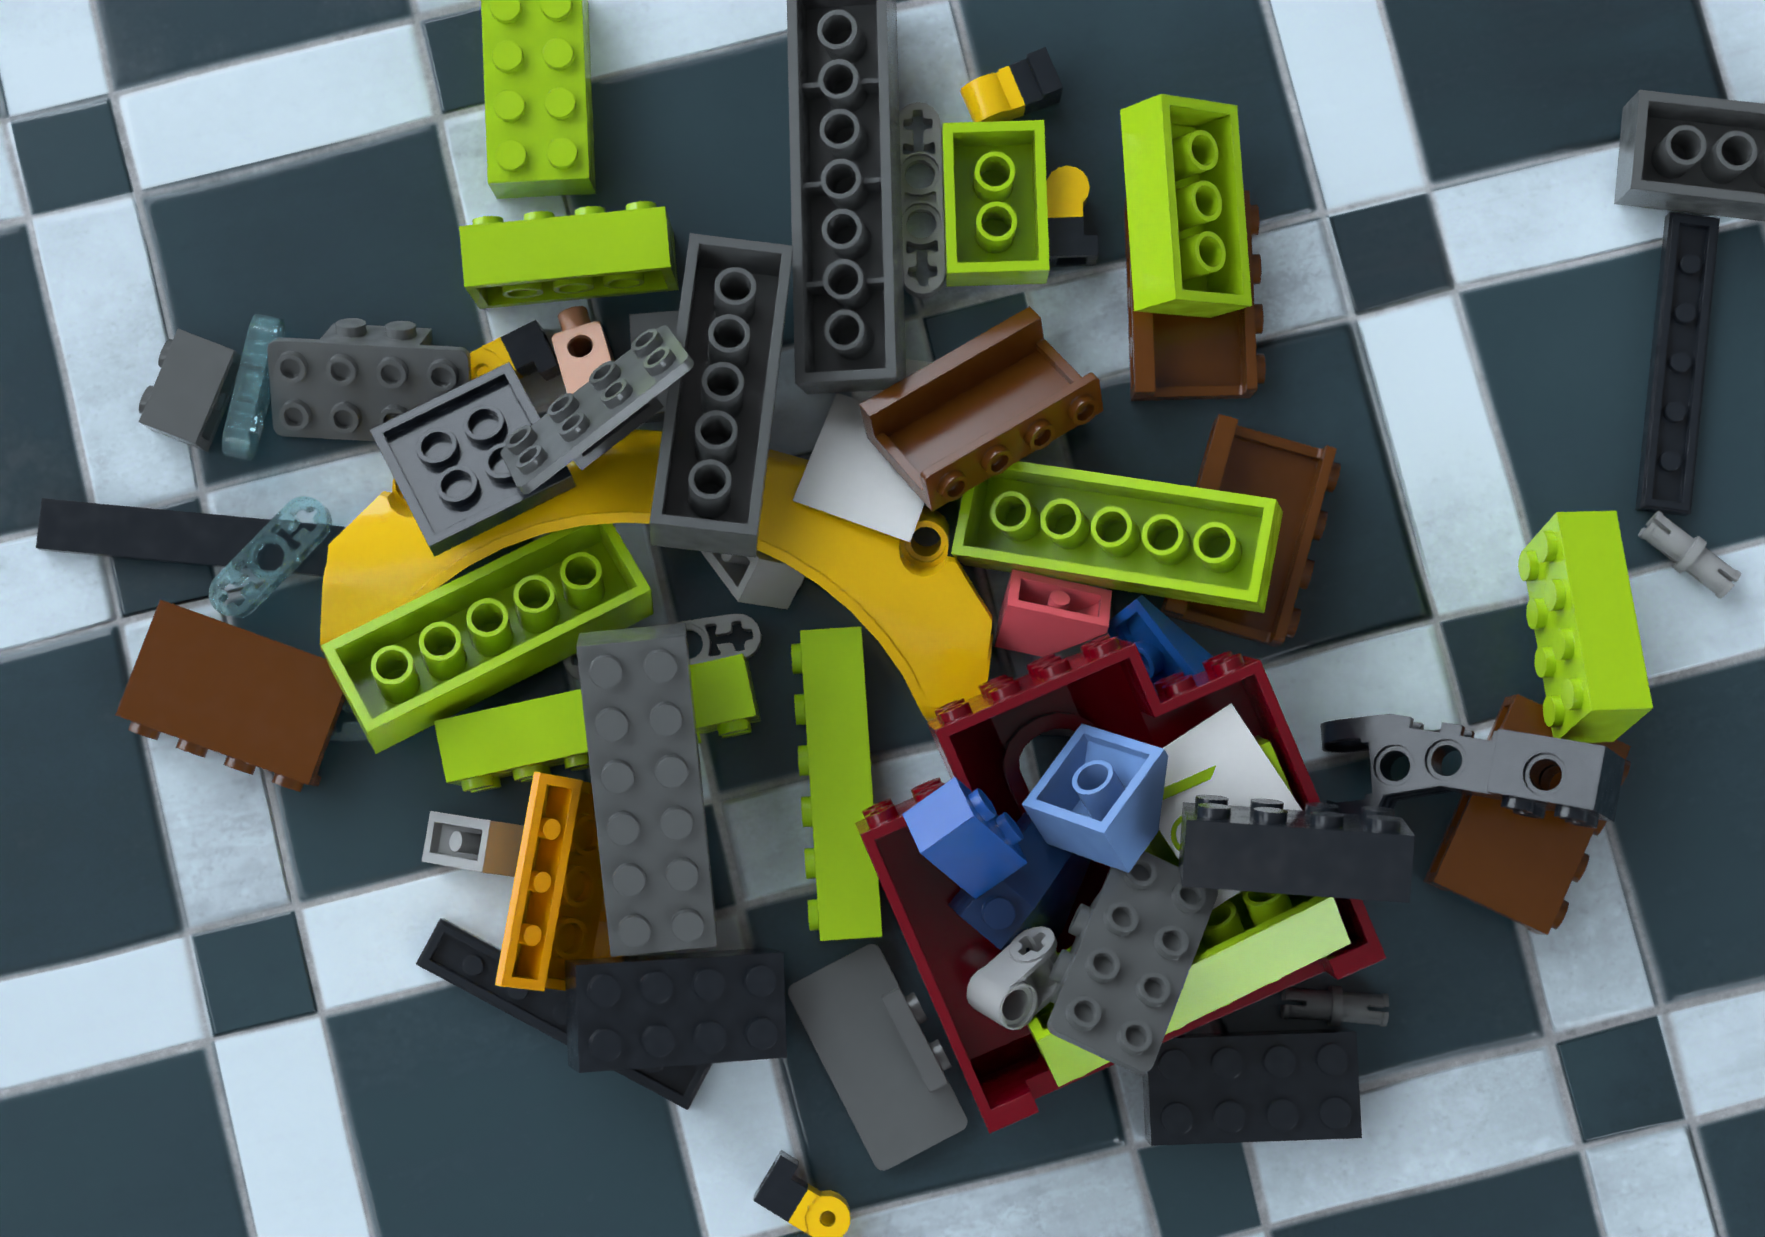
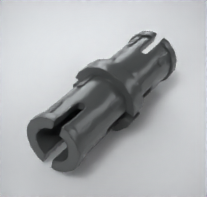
M1332 985L1329 986L1328 990L1289 987L1282 990L1281 1000L1302 1002V1006L1281 1005L1282 1019L1323 1020L1327 1022L1328 1026L1340 1027L1341 1022L1371 1024L1386 1027L1388 1023L1389 1012L1369 1011L1367 1007H1389V996L1387 993L1343 992L1341 986Z

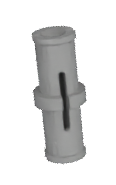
M1657 511L1646 522L1647 528L1643 527L1638 534L1639 538L1646 540L1674 562L1672 568L1679 573L1686 571L1714 592L1718 598L1724 597L1734 586L1732 581H1738L1741 576V572L1733 569L1705 547L1707 542L1700 536L1691 537L1666 518L1661 511Z

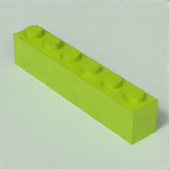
M862 627L800 630L801 643L791 644L793 674H803L804 694L794 695L796 725H806L807 745L798 746L799 775L809 776L811 796L801 797L803 828L813 827L814 848H804L806 879L816 878L817 899L808 900L809 930H819L820 941L882 937L879 878L855 824L865 819L862 811L874 805Z

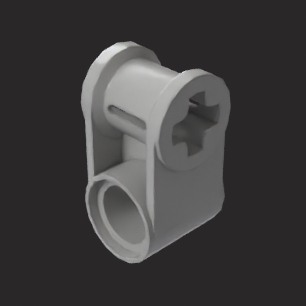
M1043 926L1024 930L986 966L977 970L967 986V999L972 1008L1007 1029L1017 1030L1026 1026L1050 1002L1057 982L1049 979L1052 968L1059 956L1056 951L1057 939L1054 933L1049 928Z

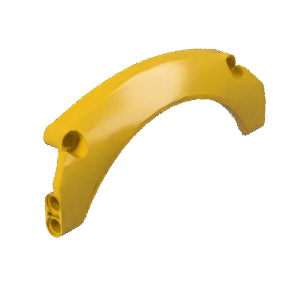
M635 429L582 471L574 461H571L566 466L574 479L576 487L435 557L395 479H393L392 492L383 491L328 546L327 564L322 586L321 651L323 652L321 645L437 589L468 566L505 547L541 534L578 526L610 523L650 524L662 431ZM769 449L757 550L784 562L814 581L854 614L879 641L901 672L921 713L928 722L937 718L935 709L961 698H964L966 702L980 695L981 692L978 686L987 682L989 676L993 634H991L993 616L957 557L947 556L950 532L946 518L938 511L934 510L932 512L928 507L923 506L915 531L921 527L932 528L938 532L940 540L932 546H922L914 540L913 536L911 542H907L793 501V498L809 460Z

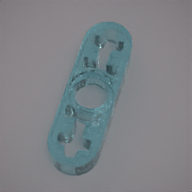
M255 314L251 320L223 431L222 452L225 456L251 461L256 455L271 398L267 346L274 338H285V322L281 318Z
M308 496L296 497L289 501L213 579L209 587V600L213 608L231 618H244L252 614L328 536L332 527V517L328 508L318 500ZM316 509L317 513L314 515L313 520L317 527L312 532L303 528L292 538L301 543L296 550L289 541L277 535L281 528L288 534H291L299 526L300 521L296 517L299 511L304 510L307 513H311ZM270 543L279 544L284 552L282 565L275 571H263L257 562L260 549ZM245 565H247L251 573L265 580L260 587L257 583L250 581L242 589L241 594L245 598L243 604L238 605L231 602L226 605L224 603L229 597L228 593L224 590L226 586L231 583L238 587L250 577L241 572Z

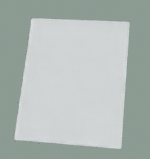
M836 393L793 501L911 542L924 502L867 438L859 406L862 401Z
M1232 703L1163 748L1168 755L1164 787L1216 765L1210 780L1162 800L1159 830L1178 859L1179 851L1172 843L1171 828L1176 819L1182 815L1183 802L1195 803L1196 795L1223 796L1229 798L1228 805L1250 807L1251 799H1273L1284 802L1283 809L1302 810ZM1181 823L1176 831V838L1179 844L1181 837ZM1218 889V896L1213 909L1240 891Z

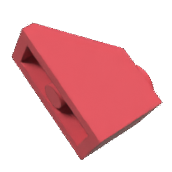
M1012 569L999 611L995 647L1044 657L1107 634L1112 590Z

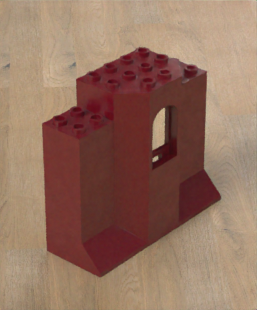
M1105 635L1080 647L1082 652L1066 658L1056 657L1055 653L1037 659L1026 665L1029 674L1013 680V677L1008 678L1007 674L991 679L978 686L981 692L980 695L966 702L964 698H961L935 709L937 718L927 723L950 778L956 777L972 792L977 788L981 789L992 802L999 816L1006 812L1015 822L1024 814L1025 809L1022 803L1030 794L1020 771L1019 759L1025 746L1043 732L1054 729H1071L1076 731L1082 723L1164 748L1231 703L1254 737L1259 735L1271 742L1291 792L1303 811L1306 810V803L1320 802L1261 660L1242 656L1241 653L1233 655L1232 651L1218 654L1202 662L1205 671L1193 676H1184L1183 672H1179L1157 681L1153 686L1136 644ZM935 778L911 789L913 798L900 804L894 805L891 799H887L864 809L862 813L865 819L855 824L990 1134L1038 1113L1039 1110L1035 1099L1110 1067L1114 1063L1109 1062L1080 1078H1076L1058 1087L1027 1025L1017 1030L1007 1029L973 1009L968 1003L967 986L971 977L977 970L986 966L1002 951L948 906L961 887L920 854L902 815L944 785L940 778ZM1091 860L1064 929L1057 938V953H1060L1062 949L1066 950L1072 947L1076 936L1068 933L1073 917L1081 903L1090 906L1103 887L1110 866ZM1334 898L1351 944L1282 977L1276 982L1265 985L1227 1006L1208 1013L1178 1030L1166 1034L1162 1043L1325 971L1339 980L1386 959L1363 901L1361 899Z

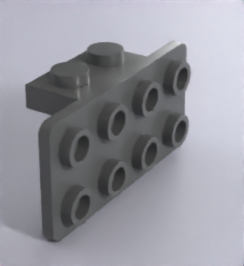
M346 318L333 323L320 339L277 337L267 346L273 429L280 436L375 441L370 429L472 380L471 357L467 349L453 346H434L432 328H416V324L410 321H393L385 326L366 325V321L362 319Z
M667 325L657 329H649L640 334L633 341L631 349L616 361H608L600 365L591 374L589 382L573 394L567 393L557 398L549 406L546 415L531 426L520 427L509 436L505 447L501 450V456L516 486L523 494H529L571 461H574L582 471L664 408L657 395L686 374L694 365V361Z
M1145 851L1129 873L1110 867L1103 887L1091 905L1087 906L1081 903L1068 930V933L1076 936L1070 952L1064 949L1061 950L1050 973L1049 979L1057 982L1050 1002L1055 1004L1047 1023L1050 1033L1137 1075L1147 1074L1152 1069L1216 902L1218 889L1182 887L1179 867Z
M868 944L796 981L789 987L788 996L877 1169L888 1170L966 1128L968 1123L967 1116L944 1073L952 1065L938 1039L931 1043L928 1042L920 1027V1024L928 1020L914 992L904 996L879 946Z

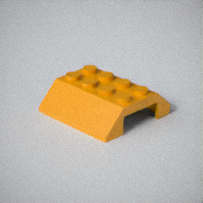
M534 772L495 985L535 991H545V988L566 991L565 960L611 957L592 784L583 780Z

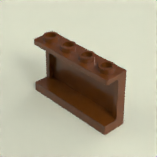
M1244 190L1252 306L1212 318L1134 311L1127 201L1125 200L1124 228L1131 401L1251 398L1257 391L1258 384H1264L1266 374L1264 353H1256V334H1262L1263 306L1262 304H1254V285L1261 283L1262 266L1260 254H1252V235H1258L1260 216L1258 205H1250V190Z
M1030 306L859 404L867 438L932 512L950 501L959 499L968 490L992 476L1003 473L1012 464L1036 450L1047 447L1053 440L1079 425L1088 423L1094 416L1104 411L1099 378L1092 372L1081 377L1044 339L1041 317Z
M1218 414L1212 423L1195 487L1277 499L1283 511L1265 612H1253L1164 597L1160 611L1170 618L1277 648L1284 643L1285 637L1293 638L1298 628L1301 609L1294 607L1299 588L1306 590L1310 583L1315 561L1307 558L1312 539L1320 541L1323 535L1328 512L1320 509L1325 491L1333 493L1336 487L1341 463L1334 462L1337 451L1335 447L1326 445L1323 449L1259 432L1238 426L1239 419Z
M160 599L115 715L131 721L128 728L131 732L154 740H158L161 732L179 738L176 745L178 749L204 758L208 749L226 755L223 764L225 766L253 775L256 766L274 773L272 783L301 792L304 784L319 786L322 777L318 776L317 773L346 698L325 658Z
M1515 694L1505 697L1487 740L1492 741L1493 731H1498V729L1553 737L1551 727H1548L1544 721L1543 705ZM1617 739L1614 742L1591 743L1606 746L1625 760L1631 748L1630 745ZM1628 760L1625 761L1621 785L1630 770L1631 762ZM1562 772L1557 773L1552 778L1550 790L1560 783ZM1462 794L1423 882L1440 890L1455 893L1527 927V930L1535 934L1548 935L1551 928L1556 930L1561 925L1568 910L1569 902L1564 900L1569 886L1572 881L1577 883L1587 868L1590 856L1584 852L1592 834L1598 836L1607 821L1598 820L1597 828L1583 827L1566 823L1565 819L1554 817V811L1548 810L1545 812L1544 819L1514 814L1512 813L1513 810L1502 808V800Z

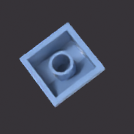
M1081 723L1024 800L1022 806L1047 844L1129 873L1159 831L1168 755L1163 748Z

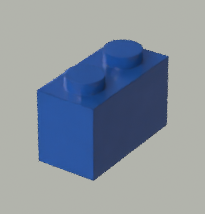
M956 777L902 814L920 854L974 899H977L1028 863L1018 844L1024 839L1023 834L1012 817L1006 812L999 816L992 802L981 789L977 788L972 792Z

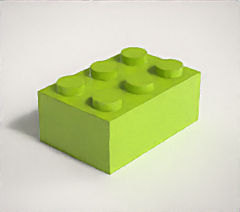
M1044 120L942 123L946 287L1046 284L1050 265Z

